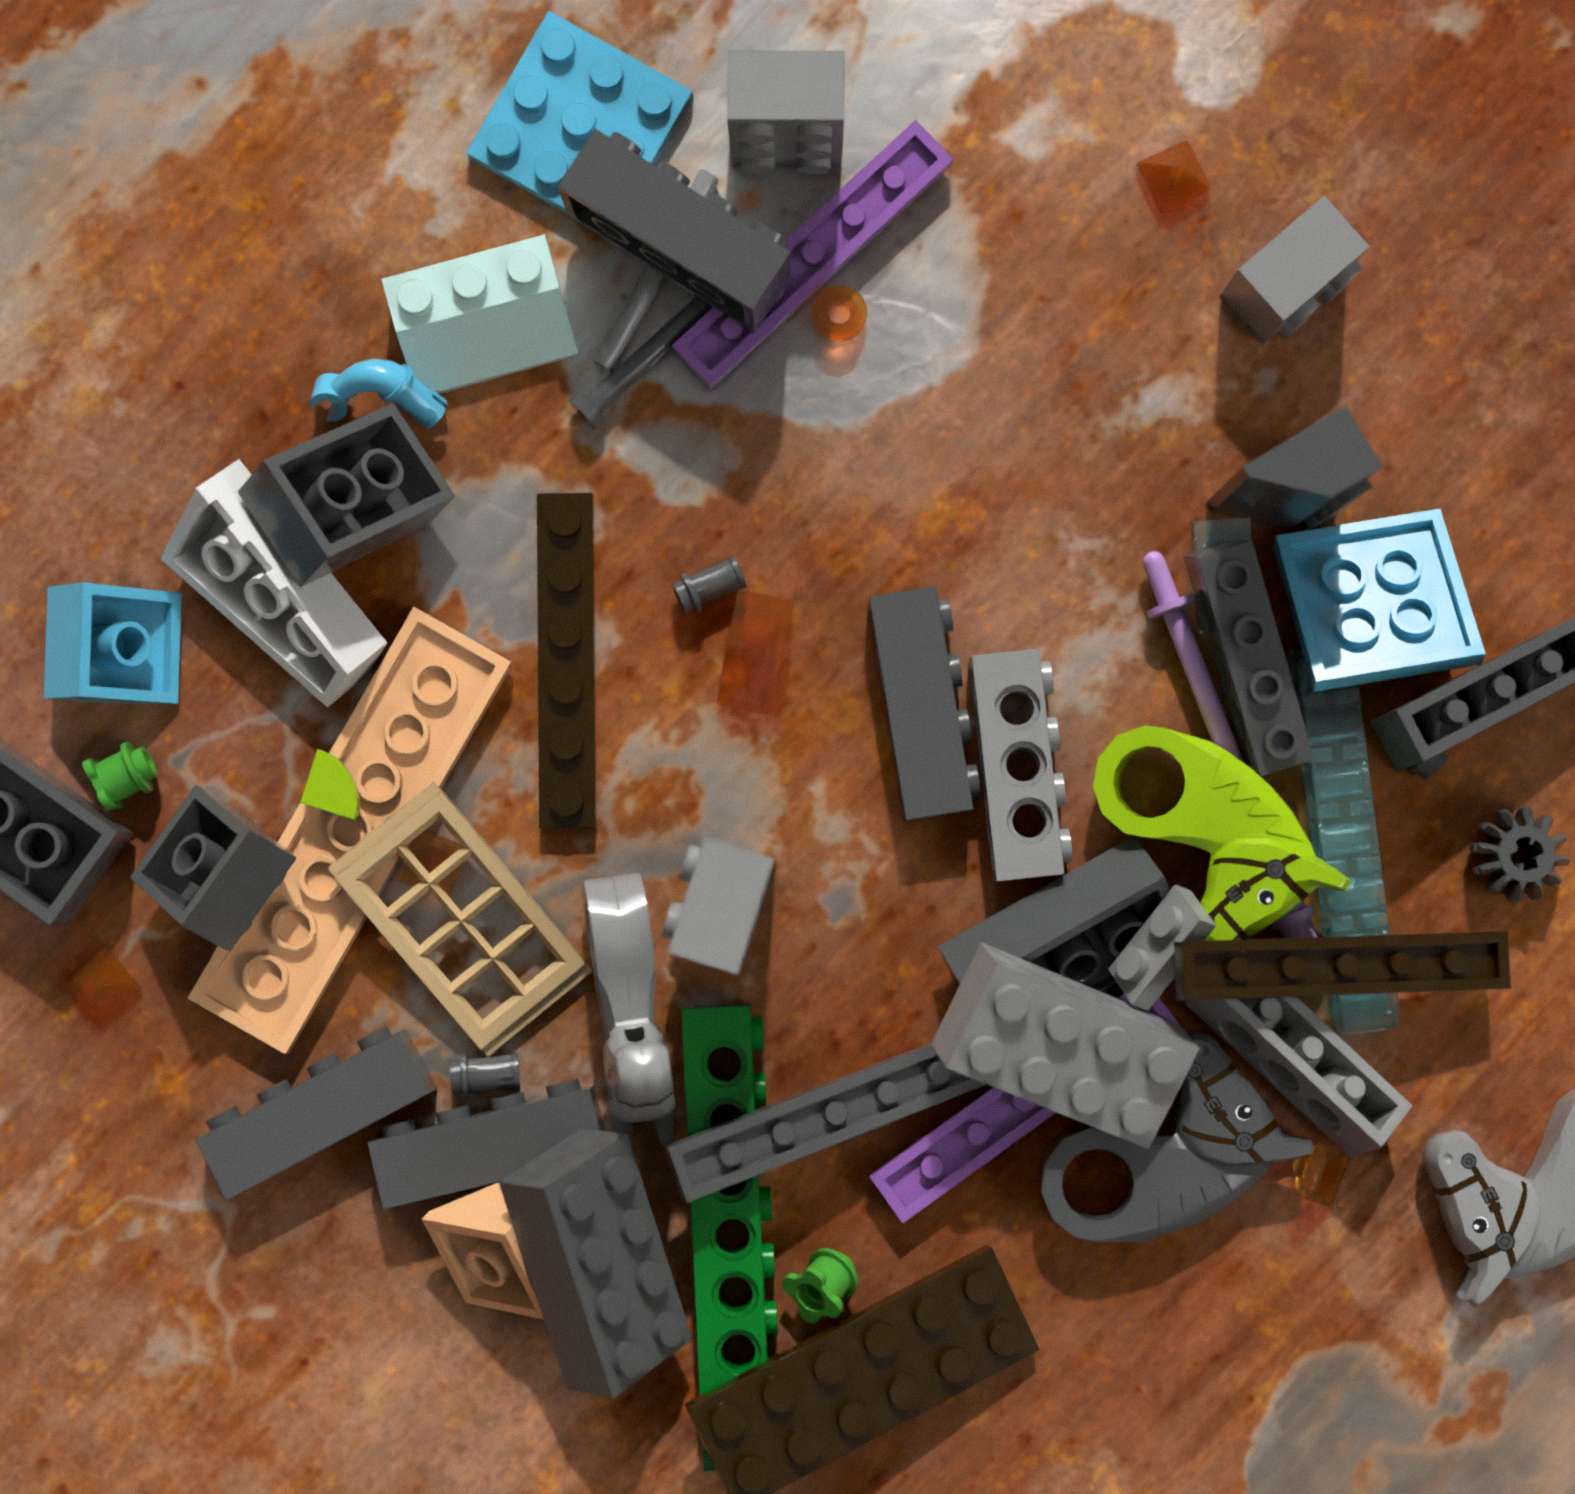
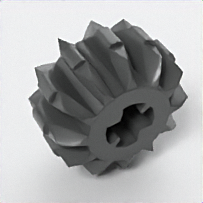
M1520 807L1515 817L1508 809L1496 811L1495 820L1497 826L1489 822H1482L1478 826L1480 834L1488 840L1487 843L1470 844V852L1484 854L1485 862L1476 864L1472 868V872L1475 876L1492 873L1486 884V891L1490 894H1497L1505 887V895L1509 902H1520L1524 891L1531 900L1543 898L1544 889L1542 883L1550 887H1558L1562 882L1552 867L1569 865L1570 858L1568 856L1555 854V847L1563 845L1567 841L1566 835L1564 833H1557L1548 836L1547 834L1553 825L1554 819L1550 815H1542L1534 821V813L1531 807ZM1525 845L1529 854L1521 859V863L1513 864L1510 854L1518 850L1517 846Z

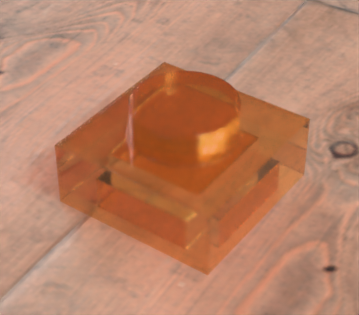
M424 830L409 843L408 849L430 873L459 850L462 845L453 839ZM403 860L396 881L413 887L421 880ZM463 863L438 883L449 897H451Z

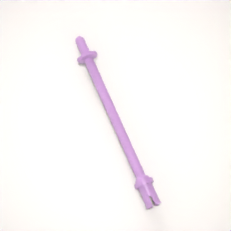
M1151 551L1144 556L1143 567L1159 606L1146 611L1149 619L1163 616L1211 741L1244 762L1184 610L1185 607L1192 605L1196 601L1195 596L1192 593L1179 597L1165 558L1161 553ZM1304 900L1291 912L1271 924L1272 930L1279 929L1282 938L1318 937L1311 917L1316 914L1312 904L1305 905Z

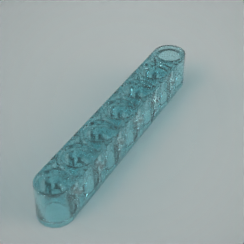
M1301 648L1292 649L1290 652V675L1314 756V760L1302 763L1311 843L1318 858L1338 869L1352 881L1346 892L1317 887L1323 937L1390 935L1359 685L1313 692ZM1397 993L1331 995L1333 1017L1340 1035L1397 1029L1399 1026L1400 1013Z

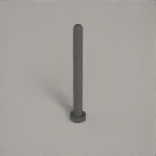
M695 297L589 394L585 396L578 391L568 400L570 405L595 430L605 421L601 412L672 349V345L713 307Z

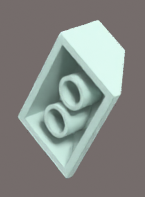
M545 234L381 279L394 328L406 363L413 368V374L418 380L438 394L579 356L553 256Z

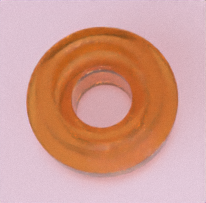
M843 285L831 286L823 290L816 297L812 306V321L816 330L824 338L835 342L848 341L856 337L865 326L867 319L866 303L863 297L851 287ZM836 306H843L849 311L850 317L844 323H835L829 318L830 310Z

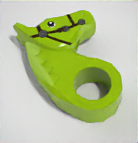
M1144 725L1117 735L1098 757L1092 787L1102 815L1123 833L1178 842L1209 851L1211 858L1207 872L1206 890L1200 904L1213 920L1216 927L1204 941L1248 940L1291 912L1317 887L1346 892L1352 881L1316 856L1314 848L1295 814L1274 788L1255 770L1215 743L1171 729ZM1151 749L1165 750L1171 753L1182 766L1185 777L1184 793L1178 804L1168 813L1153 818L1143 817L1134 812L1124 800L1121 790L1122 773L1128 762L1140 752Z

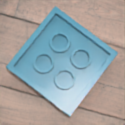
M548 11L466 154L470 160L566 213L557 186L594 129L599 130L608 137L613 132L624 135L640 147L642 152L639 156L655 165L692 101L693 91Z
M1441 509L1275 535L1273 548L1313 692L1482 665L1486 653Z

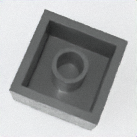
M195 785L130 878L181 926L231 952L241 936L250 928L253 919L275 888L282 883L286 873L297 858L243 812Z

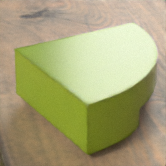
M317 749L300 803L358 820L360 797L352 775L337 757Z

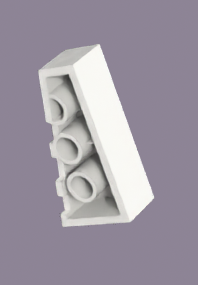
M238 459L195 488L160 559L328 708L368 675L387 642L332 573L302 587L299 586L238 493V490L252 475Z

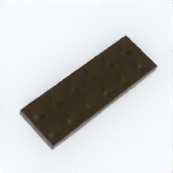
M985 1245L685 1403V1406L726 1494H773L1040 1349L992 1247Z

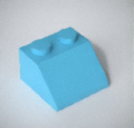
M85 582L48 587L44 699L92 703L178 704L182 593Z

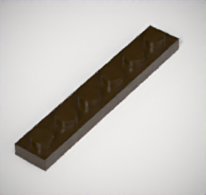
M537 493L539 828H597L593 493Z
M1508 931L1174 942L1176 1000L1511 989Z

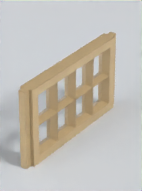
M434 781L328 867L336 881L487 1057L592 972V969ZM440 819L462 847L429 873L406 845ZM398 853L421 881L387 908L364 879ZM472 857L494 884L461 911L438 883L468 858ZM430 891L452 919L419 945L396 917ZM503 894L526 922L492 948L470 920ZM461 928L484 956L450 982L428 955ZM535 932L557 959L527 984L523 985L501 958L531 933ZM493 966L515 993L482 1019L460 992Z

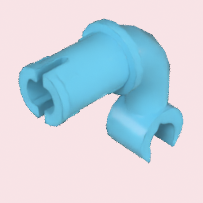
M371 358L354 363L340 374L325 373L319 376L314 384L309 408L311 409L320 401H330L331 404L326 421H339L347 414L352 397L363 392H375L379 394V398L383 402H392L412 416L415 421L421 424L422 427L429 429L442 418L446 410L444 406L447 405V400L418 380L413 374V368L407 363L400 365L389 360Z

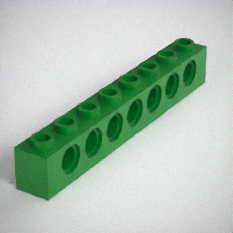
M751 1004L683 1007L681 1014L688 1137L714 1127L711 1115L721 1105H733L745 1115L755 1111L756 1107L767 1106L765 1072L754 1073L753 1050L764 1049L762 1015L751 1016ZM728 1047L738 1053L741 1059V1069L735 1076L720 1078L711 1071L709 1056L715 1049ZM759 1175L747 1179L744 1186L736 1191L721 1189L691 1201L700 1395L770 1359L768 1358L767 1336L778 1335L776 1300L765 1301L764 1278H775L774 1244H763L761 1222L772 1220L771 1186H760ZM729 1219L743 1222L749 1230L750 1237L748 1241L738 1248H730L723 1245L717 1236V1228L721 1223ZM740 1277L746 1280L752 1288V1295L749 1300L740 1305L726 1302L720 1293V1286L726 1279ZM733 1335L746 1336L753 1342L755 1352L745 1361H733L723 1351L722 1345L725 1340ZM702 1443L703 1471H716Z

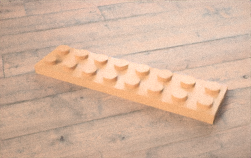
M416 607L412 608L329 752L345 765L355 781L360 797L358 820L306 804H299L278 841L297 859L286 873L282 883L275 888L253 919L250 928L241 936L232 951L229 952L217 946L188 997L189 1000L283 1054L290 1053L367 919L365 913L336 881L328 867L433 781L442 789L512 667L513 663ZM398 853L364 879L378 897L401 860Z

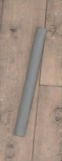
M700 169L690 188L707 198L710 193H713L719 179L710 172ZM646 265L593 363L608 372H613L664 281L665 276Z

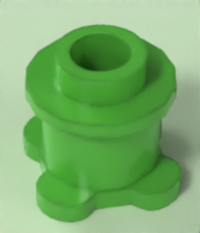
M126 741L120 745L121 751L103 760L89 758L82 762L84 771L106 811L111 809L117 811L123 808L122 800L141 790L146 794L154 790L152 779L158 776V771L152 757L143 746L135 749L131 743Z
M820 1248L811 1255L808 1262L809 1266L800 1275L791 1272L782 1280V1288L785 1293L792 1296L799 1307L800 1316L811 1324H816L824 1316L836 1318L844 1308L841 1298H848L853 1295L859 1285L854 1264L845 1254L830 1248Z

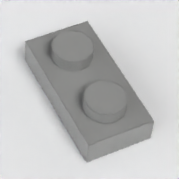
M1175 884L1108 970L1131 1005L1148 1011L1175 978L1174 942L1204 941L1216 925L1192 891Z

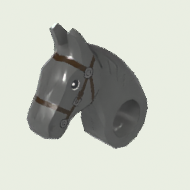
M1190 1031L1187 1034L1200 1047V1050L1178 1091L1172 1131L1170 1133H1157L1149 1149L1084 1123L1059 1133L1042 1154L1037 1187L1052 1220L1074 1237L1096 1242H1143L1183 1230L1213 1216L1242 1196L1273 1164L1298 1159L1314 1153L1312 1140H1307V1137L1282 1134L1265 1101L1240 1072L1221 1045L1210 1034ZM1097 1148L1112 1151L1120 1156L1126 1166L1128 1181L1125 1194L1117 1205L1106 1212L1097 1214L1079 1212L1070 1206L1064 1198L1062 1181L1065 1169L1071 1160L1083 1151Z

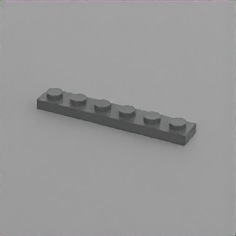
M930 1042L663 1147L681 1199L689 1203L987 1084L947 1069Z

